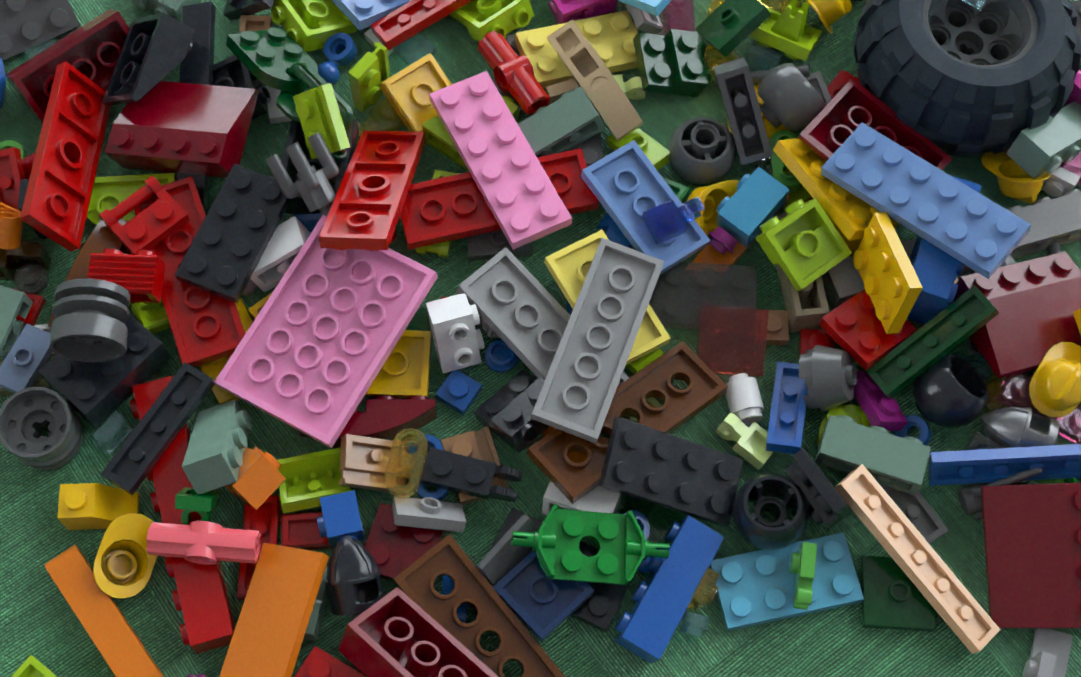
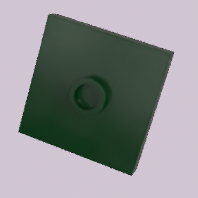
M725 0L695 30L714 49L726 57L769 18L771 13L757 0Z
M862 556L861 590L864 600L861 602L862 627L933 632L936 629L935 609L893 558Z

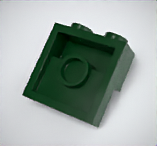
M670 29L666 35L638 32L633 38L643 91L698 97L710 83L711 69L705 67L703 60L706 53V45L704 42L699 41L698 32Z

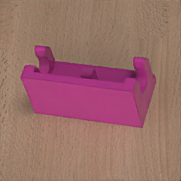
M552 0L548 2V7L557 24H562L572 19L576 21L616 12L617 0Z

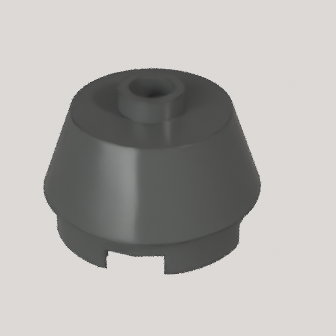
M816 345L814 349L806 350L807 354L800 355L799 379L804 378L809 394L804 395L803 400L810 410L821 409L823 412H826L852 400L855 385L857 384V371L846 351Z

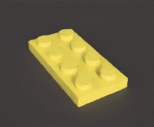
M628 10L574 21L610 73L638 68L633 38L638 31ZM566 23L515 34L514 40L520 55H525L531 62L534 77L542 88L574 78L547 39L549 35Z
M603 230L545 257L544 263L572 309H574L601 238L609 240ZM648 304L626 365L668 344L671 339L650 304Z

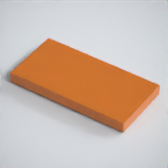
M263 543L219 677L292 676L329 556L316 551Z

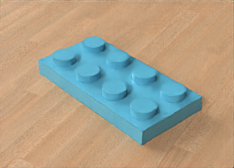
M844 532L792 543L785 548L777 550L762 549L712 560L709 566L726 632L861 603L864 600ZM802 542L817 544L815 576L812 581L811 606L808 605V610L793 608L795 574L789 572L792 552L797 553Z

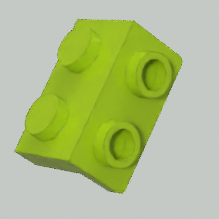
M340 448L277 460L281 464L278 471L286 478L279 486L283 514L321 506V497L351 491L350 487L339 486V481L342 479Z

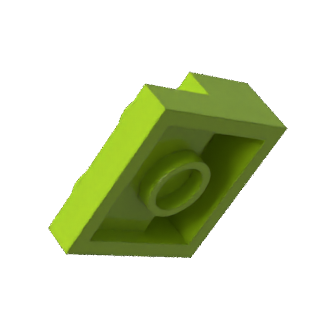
M274 0L273 7L271 8L273 22L276 25L281 24L286 33L305 52L324 48L327 39L333 34H351L357 31V27L332 0Z
M472 0L452 12L450 16L466 26L470 37L479 42L487 33L492 31L501 33L506 38V35L514 29L527 26L531 18L534 17V13L529 0Z
M816 198L805 203L802 199L795 201L784 209L788 215L781 220H778L776 216L759 227L762 233L755 237L773 265H780L796 291L802 290L852 254Z

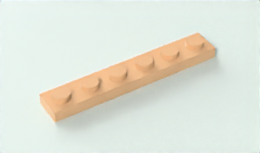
M862 464L856 467L834 489L971 654L980 652L1001 629Z

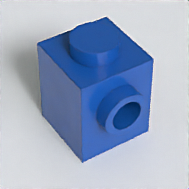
M355 490L320 498L323 516L317 517L318 528L321 538H328L330 547H336L344 536H351L358 541L365 540Z

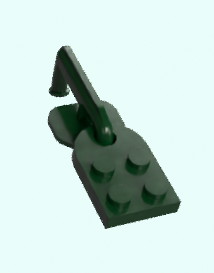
M271 27L268 30L242 31L241 33L227 35L226 46L253 75L265 85L281 90L276 100V106L289 119L300 122L293 96L317 88L320 85L328 84L318 74L316 62L282 28ZM334 90L346 134L350 141L354 115L351 107ZM347 148L332 153V157L344 159L347 156Z

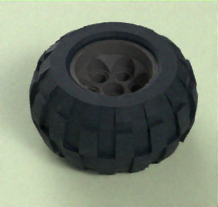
M867 0L854 38V54L856 63H859L857 67L859 83L896 113L895 116L904 124L928 138L939 148L946 149L948 155L973 157L981 150L987 153L993 152V154L1009 150L1022 130L1028 127L1034 129L1047 123L1049 115L1054 118L1070 96L1074 87L1075 76L1079 71L1081 35H1076L1077 15L1070 0Z

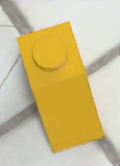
M98 483L60 484L57 518L68 530L107 529L110 523L119 516L129 513L139 514L140 494L135 492L133 495H130L121 488Z

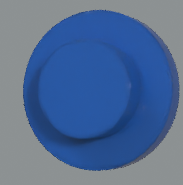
M503 340L494 341L486 348L485 362L491 370L502 373L511 370L516 365L518 356Z

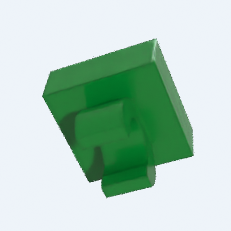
M184 487L175 496V509L183 510L181 514L182 524L187 525L191 521V512L193 511L201 515V521L210 522L211 511L219 504L220 490H211L197 495L192 487Z

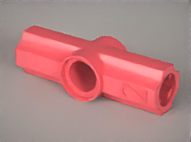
M193 521L191 525L152 522L150 528H148L146 539L147 553L154 556L181 557L189 562L204 565L216 564L217 561L256 564L260 554L261 534L255 530L223 528L217 523L208 521Z

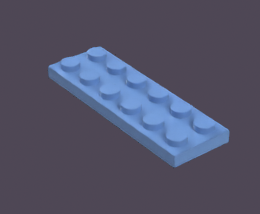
M864 123L857 127L821 167V175L880 212H887L891 219L987 279L994 274L1030 231V223Z

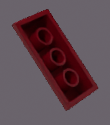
M109 9L13 69L5 76L23 102L43 125L57 65L67 61L106 91L129 27L119 11Z

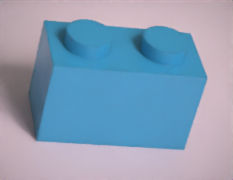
M760 167L752 175L749 173L745 174L737 184L736 189L738 191L731 198L726 196L716 209L718 213L716 226H720L745 248L761 232L759 227L773 218L784 206L790 190Z

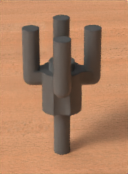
M318 132L307 139L323 168L316 170L314 165H310L298 142L287 147L286 151L298 171L296 175L299 180L294 183L292 182L278 154L267 158L266 162L286 198L293 199L301 195L310 212L319 209L321 215L327 217L332 206L331 202L334 201L336 196L328 180L337 176L339 169Z

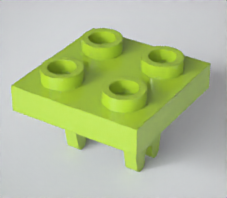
M791 0L782 13L767 8L771 13L770 17L754 30L749 37L755 39L756 43L762 47L776 48L784 52L785 56L790 59L806 61L819 42L823 31L806 24L810 7L807 1L804 2L802 7H799L797 5L799 0Z

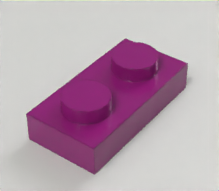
M857 371V384L855 385L854 396L870 424L885 428L888 431H901L908 421L900 410L898 403L893 397L889 399L867 371Z

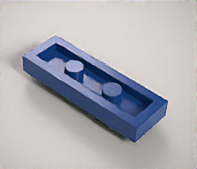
M777 361L766 451L796 454L801 450L806 410L803 396L807 395L808 391L804 378L799 379V364Z

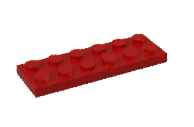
M582 148L537 157L570 215L598 209L596 196L580 176L582 170L587 168ZM470 172L411 184L400 214L408 250L502 230Z
M193 176L162 185L165 191L188 214L190 221L150 251L155 252L165 264L161 297L182 364L186 362L192 367H197L232 355L246 333L235 302L181 282L175 276L206 217ZM154 195L134 209L135 215H138L158 199Z

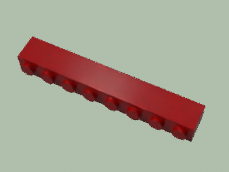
M173 375L132 386L135 398L130 399V407L135 419L139 418L140 421L172 380ZM187 423L147 475L148 481L153 480L155 492L150 493L155 513H161L163 523L182 524L181 514L183 510L175 509V496L184 487L193 488L182 468L191 438ZM195 511L191 512V521L187 525H191L193 521H201V515ZM165 557L168 575L170 578L175 577L177 590L172 591L173 601L176 610L182 611L185 623L180 624V633L184 645L190 644V647L196 654L229 645L235 630V623L220 561H217L216 564L204 565L189 562L181 557Z

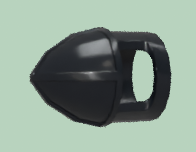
M344 536L340 540L327 565L324 582L327 585L331 612L334 615L361 614L384 597L380 579L381 569L378 568L375 558L366 548L351 536Z

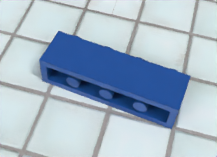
M689 515L679 523L677 521L672 523L664 538L669 541L670 546L668 549L670 550L668 559L654 557L648 569L652 570L647 582L642 580L632 595V599L636 601L630 613L625 611L615 626V630L619 633L614 642L650 664L661 658L724 539V536Z

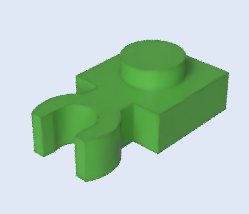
M802 542L797 553L792 552L789 572L795 574L793 608L808 610V605L811 606L812 581L815 576L817 544Z

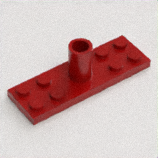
M65 61L57 65L37 150L35 153L22 158L25 177L29 179L20 219L72 252L79 249L81 245L111 106L102 104L106 91Z
M362 131L320 232V248L335 250L363 249L368 251L388 250L390 243L397 238L396 225L425 146L424 132Z

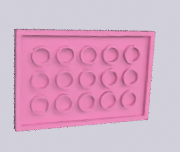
M323 215L214 383L225 391L332 448L438 276L436 271L390 248L379 251L320 248L319 235L327 218Z

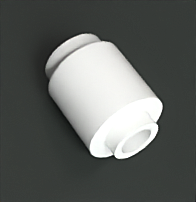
M746 373L731 376L729 382L726 383L728 388L725 394L730 413L735 414L745 425H750L753 421L755 423L763 419L762 412L764 411V406L756 378L749 377Z

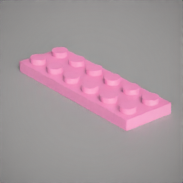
M487 71L429 94L432 106L513 250L572 225L570 213Z

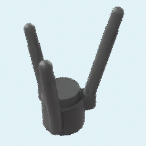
M1039 467L995 482L973 483L959 488L958 498L963 512L966 515L974 513L976 520L983 519L981 486L1010 485L1040 474L1043 469Z

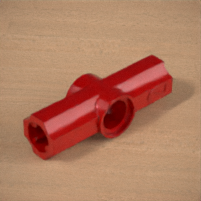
M495 31L487 33L478 42L477 50L493 69V76L499 89L503 92L509 90L526 114L533 115L539 108L548 106L550 97L535 79L533 67L529 59L525 55L518 56L501 33H496Z

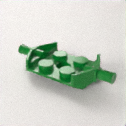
M555 504L538 531L533 533L512 531L511 546L532 547V551H535L542 570L548 579L627 585L633 578L642 560H646L647 557L668 559L670 551L668 550L670 548L669 543H650L648 540H645V536L632 511H628L626 514L566 510L558 509V505ZM586 539L593 541L597 546V554L592 557L585 556L579 549V542Z

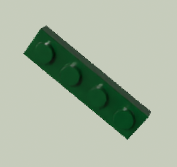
M974 285L869 368L867 373L885 395L891 399L997 316L999 312Z

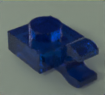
M699 197L685 202L678 208L674 201L671 200L644 211L642 219L657 245L685 233L688 228L685 222L701 217L700 211L704 210L705 207Z

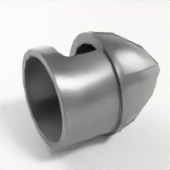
M1029 407L995 409L981 417L983 431L997 449L1054 445L1059 430V422L1057 420L1032 413V409Z

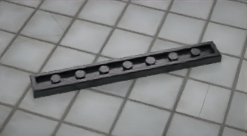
M212 2L183 6L182 23L194 29L195 32L191 40L193 42L192 49L180 63L179 83L213 85L212 66L214 65L216 7ZM176 173L175 181L193 176L207 216L209 212L210 177Z

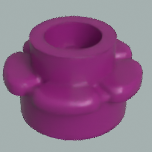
M718 226L713 233H708L712 238L709 245L722 255L727 251L734 253L733 248L737 245L738 241L727 231Z

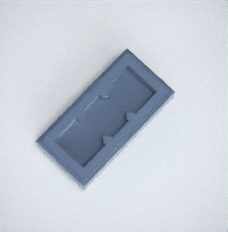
M26 324L0 366L1 388L16 393L33 385L39 375L38 371L45 365L53 352L49 347L50 333Z

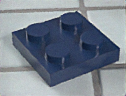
M535 551L530 552L493 586L508 607L541 642L594 594V589L587 582L548 579L540 566Z

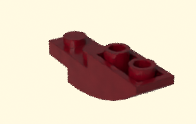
M416 395L411 396L409 399L378 396L374 400H367L366 412H361L357 409L354 411L333 448H340L341 437L345 434L385 440H394L405 436L436 418L435 399ZM299 431L301 437H310Z

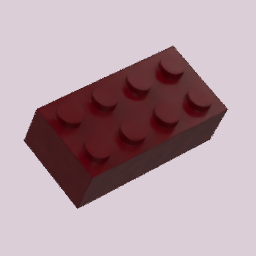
M398 587L347 624L339 647V651L367 677H499Z

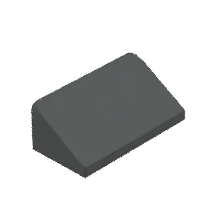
M526 514L520 517L478 563V570L492 587L532 552V547L511 546L512 531L529 533L538 531L530 517Z

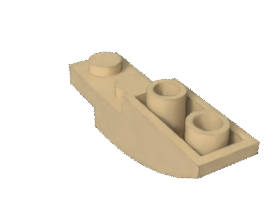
M573 19L547 37L617 141L644 124L615 78Z

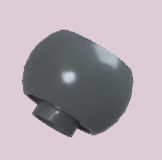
M785 63L769 71L758 87L757 94L764 101L759 107L760 111L776 129L783 124L790 132L802 131L825 108L826 102L793 63Z
M695 117L683 122L675 129L668 144L671 168L683 181L696 186L711 185L722 180L732 169L736 159V145L730 130L722 122L710 117Z

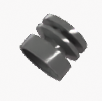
M92 278L73 279L57 285L54 292L55 304L53 306V314L56 319L52 322L49 347L61 357L83 362H106L124 356L127 349L128 329L124 323L129 318L128 307L131 297L128 290L118 284Z
M29 387L20 390L7 399L0 410V442L25 465L34 469L53 471L66 466L78 455L84 444L85 429L81 417L57 392L45 387ZM44 430L51 432L48 437L41 435Z

